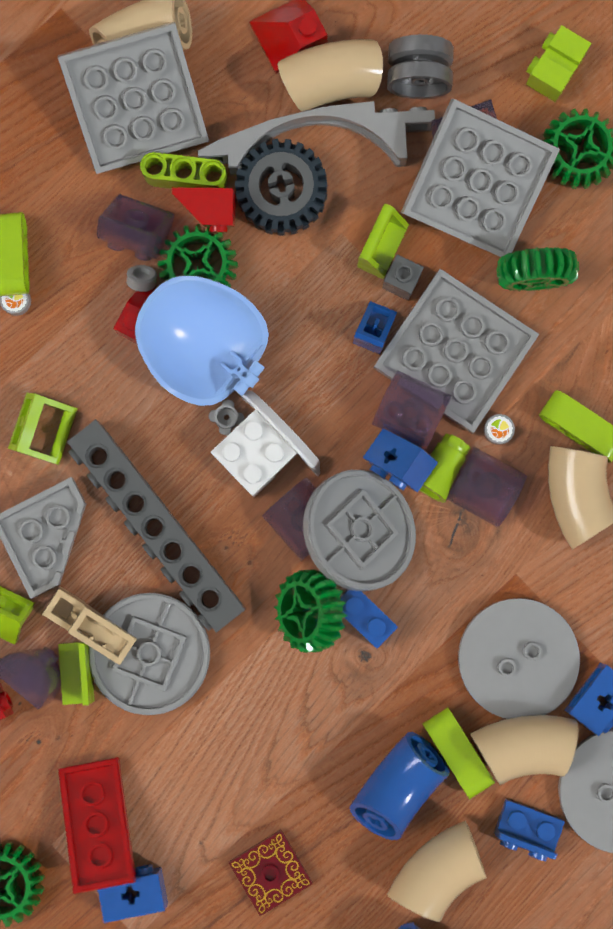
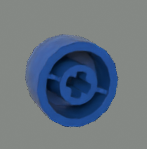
M407 732L365 782L351 803L350 812L361 825L371 832L389 840H398L402 837L422 805L449 776L448 765L437 749L426 739L414 732Z

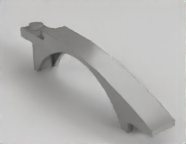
M374 101L320 107L271 119L224 137L198 150V157L215 159L222 164H228L230 175H236L238 168L241 169L242 167L241 161L243 158H248L250 156L249 151L253 148L257 151L261 143H267L272 138L292 129L304 126L328 125L351 130L364 136L380 147L396 167H405L407 161L406 132L432 131L435 123L434 110H427L425 107H414L409 111L397 112V109L386 108L382 109L379 113H375Z

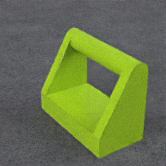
M383 205L358 258L357 268L381 279L385 278L409 226L407 221L391 205Z
M26 393L8 449L59 465L77 408L38 394ZM44 405L64 411L50 455L29 449Z

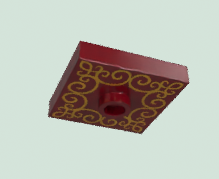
M281 829L229 861V865L260 916L313 884V881Z

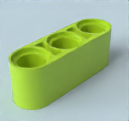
M153 152L146 154L140 163V169L146 182L154 187L172 189V187L226 188L228 183L224 165L215 159ZM153 165L162 166L161 172L156 175L149 174L148 170ZM183 168H188L192 171L191 175L187 178H179L177 173ZM216 171L221 174V178L216 182H210L206 179L207 175L211 172Z
M23 212L0 214V297L29 294L28 239L25 215Z
M555 390L540 412L539 417L589 452L607 456L608 463H612L613 425L567 394Z
M448 707L422 723L469 799L495 784L487 768Z

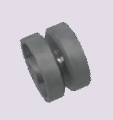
M420 34L403 36L389 43L388 63L392 68L388 70L387 89L392 94L411 99L436 98L449 93L453 85V72L449 68L453 63V44L442 37Z

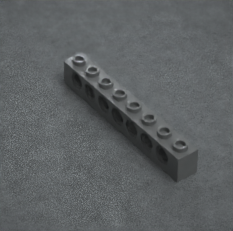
M95 419L67 441L72 448L68 451L78 465L82 463L86 465L90 471L87 474L89 480L97 489L101 486L109 495L105 498L107 503L115 512L121 510L127 518L124 521L125 526L134 536L139 533L146 543L142 547L152 559L157 557L164 567L160 570L170 583L176 581L182 588V591L179 593L189 607L192 605L196 606L201 613L198 619L208 631L213 628L217 633L246 610L242 602L99 421ZM104 449L107 453L106 461L101 465H95L93 462L94 453L97 450ZM121 472L125 476V484L119 489H114L111 485V478L114 474ZM134 496H141L144 501V507L141 511L134 513L130 510L129 502ZM154 519L160 520L163 526L162 532L158 536H151L147 530L149 522ZM175 542L181 547V555L178 559L171 560L166 555V548L169 544ZM190 566L196 567L200 572V578L194 584L188 583L184 578V572ZM207 590H213L218 594L219 601L215 607H207L203 603L202 597Z

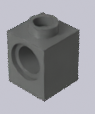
M396 255L383 282L382 289L409 301L424 267L400 255Z

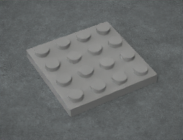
M175 22L58 55V60L96 174L140 162L148 153L167 154L209 142Z
M451 99L401 213L499 257L512 253L560 149L458 100Z
M439 269L374 365V369L473 434L539 334L448 273Z

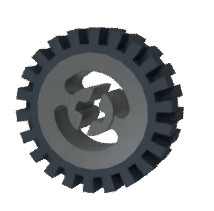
M273 139L272 144L267 145L266 142H263L257 151L255 148L249 151L250 156L248 158L244 157L241 161L242 167L241 169L238 168L236 173L237 181H235L238 203L246 219L254 223L257 229L261 230L262 228L271 235L273 232H277L278 236H285L286 232H291V235L298 233V229H307L310 222H315L318 219V214L322 213L325 207L324 203L327 200L325 168L323 169L319 157L316 158L310 148L308 150L304 149V144L297 142V145L292 144L290 139H285V143H279L278 139ZM286 171L295 173L303 183L302 193L294 202H291L295 196L293 177ZM269 174H271L268 179L270 196L279 205L267 202L260 193L262 182ZM284 183L285 192L279 191L278 184Z

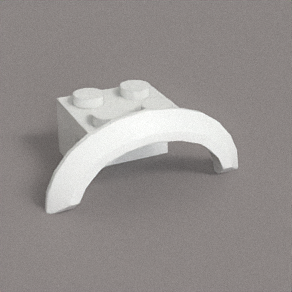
M247 390L243 396L239 394L255 410L211 451L212 455L234 478L255 497L297 454L319 476V459L297 434L252 390Z

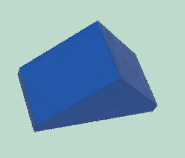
M370 301L354 335L353 344L380 354L397 312Z

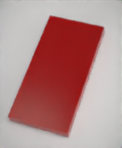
M116 757L58 769L73 894L136 883L120 758Z

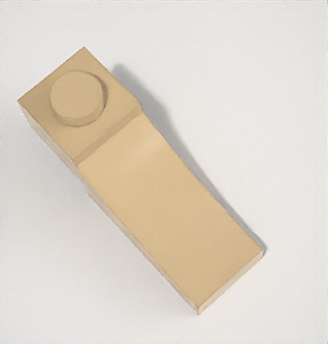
M61 586L42 614L68 630L69 634L118 665L122 663L137 640L135 636L107 619L86 604L85 601Z

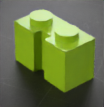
M561 25L556 34L550 32L541 48L546 51L542 57L538 58L535 56L526 72L530 76L526 85L556 102L592 43Z

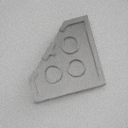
M73 477L0 513V539L30 599H34L59 586L87 505Z

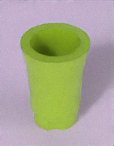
M446 433L442 441L437 443L430 454L438 463L419 491L436 501L445 503L451 486L466 461L465 456L468 454L470 446L460 438Z

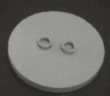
M365 470L343 471L323 481L314 490L307 503L303 520V533L308 552L317 568L335 584L353 591H372L391 584L408 567L416 543L414 518L401 492L387 479L384 480L378 474Z
M142 593L117 602L104 613L103 616L137 638L120 665L89 646V665L93 679L108 700L119 708L131 713L157 715L180 707L198 691L208 672L211 651L207 631L198 619V615L189 606L165 594Z
M513 598L501 600L485 607L470 621L459 644L458 665L462 681L472 698L492 714L511 719L521 716L546 715L560 706L569 696L577 681L580 653L571 627L559 613L549 606L534 600Z
M610 729L605 734L602 732L600 736L596 734L590 735L576 746L575 755L568 773L564 777H559L558 784L560 806L571 828L588 844L613 853V729Z

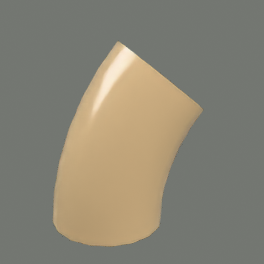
M143 0L125 7L89 28V34L95 45L175 22L182 48L186 50L190 48L192 43V23L185 0Z
M373 39L341 40L321 44L292 54L278 61V69L293 102L301 112L334 101L374 96L382 79L383 56L378 42Z
M550 446L548 484L551 503L560 529L571 549H574L613 524V502L607 483L608 457Z
M521 716L487 725L470 733L497 782L499 785H502L512 779L533 774H551L564 777L568 773L575 755L578 723L574 719L559 716Z
M463 821L444 830L418 849L396 876L387 893L388 897L423 917L441 922L449 906L462 892L475 883L487 878L467 822Z

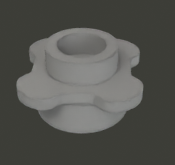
M224 400L222 405L216 410L210 411L209 419L218 425L219 432L222 435H229L231 429L244 420V415L237 412L233 401ZM229 415V420H225L224 416Z

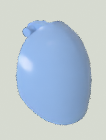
M179 276L162 283L144 302L138 313L135 325L138 349L152 375L169 393L198 406L213 405L221 402L234 391L243 396L249 387L253 388L260 378L258 376L265 368L258 362L265 351L269 336L267 324L262 314L246 297L236 290L206 278Z

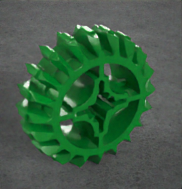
M575 108L571 110L569 116L565 112L561 113L558 117L559 121L553 119L549 124L551 129H545L543 133L545 139L542 141L557 148L559 146L560 150L566 153L568 157V162L566 163L558 152L551 167L554 170L551 179L557 178L558 175L562 177L561 186H565L569 180L571 181L572 189H576L580 182L583 188L587 189L591 182L598 185L602 181L601 177L608 178L610 176V169H613V128L608 129L606 127L609 123V118L604 119L602 122L598 120L600 116L599 111L595 112L591 117L589 116L588 108L583 109L581 115H579ZM573 129L584 130L580 135L564 134V132ZM592 136H595L598 140L602 152L600 151V147L594 144ZM584 139L585 141L582 145V153H580L576 159L575 156L578 152L577 145H580L582 140ZM583 162L590 165L592 162L597 164L589 169L576 168L579 163Z
M196 224L195 232H191L188 226H184L185 235L181 236L178 231H174L173 235L176 241L165 240V245L169 250L160 249L159 254L165 260L157 262L159 268L165 269L159 273L161 280H170L176 277L174 264L177 256H179L186 263V268L183 271L184 276L206 278L231 288L230 283L226 279H236V273L230 270L238 268V262L231 260L237 254L233 249L227 250L232 245L229 239L221 242L223 233H216L212 236L213 233L209 232V227L203 233L200 224ZM196 243L207 244L197 251H190L185 248ZM215 249L222 257V267L219 274L209 265ZM199 259H201L205 269L199 270L197 267V270H194L191 261L197 260L199 262Z
M566 248L525 249L508 253L497 261L498 268H496L499 285L510 291L549 290L567 286L578 279L579 262L577 261V256L574 251Z
M300 570L295 572L293 575L286 577V582L280 584L281 592L275 595L278 600V604L274 606L278 610V616L275 620L280 623L278 631L284 633L283 641L290 642L291 648L299 649L300 652L304 653L322 652V650L334 646V641L341 638L339 631L346 628L342 622V619L347 616L343 612L342 607L346 602L341 601L340 598L343 591L336 589L337 584L320 571Z
M11 841L6 843L4 849L0 843V861L9 862L14 865L11 869L7 870L0 868V881L2 879L5 880L9 875L12 876L7 881L8 884L5 888H0V899L5 900L8 904H13V906L9 907L0 906V922L2 919L5 927H10L13 919L15 922L21 923L24 920V914L30 916L34 912L32 906H38L41 902L38 894H42L45 889L44 886L38 884L45 878L44 874L35 873L41 867V863L36 862L32 864L30 862L34 857V852L28 853L25 857L22 854L25 848L24 845H20L14 851V845ZM22 873L25 880L26 889L24 896L20 893L22 889L17 884V876Z

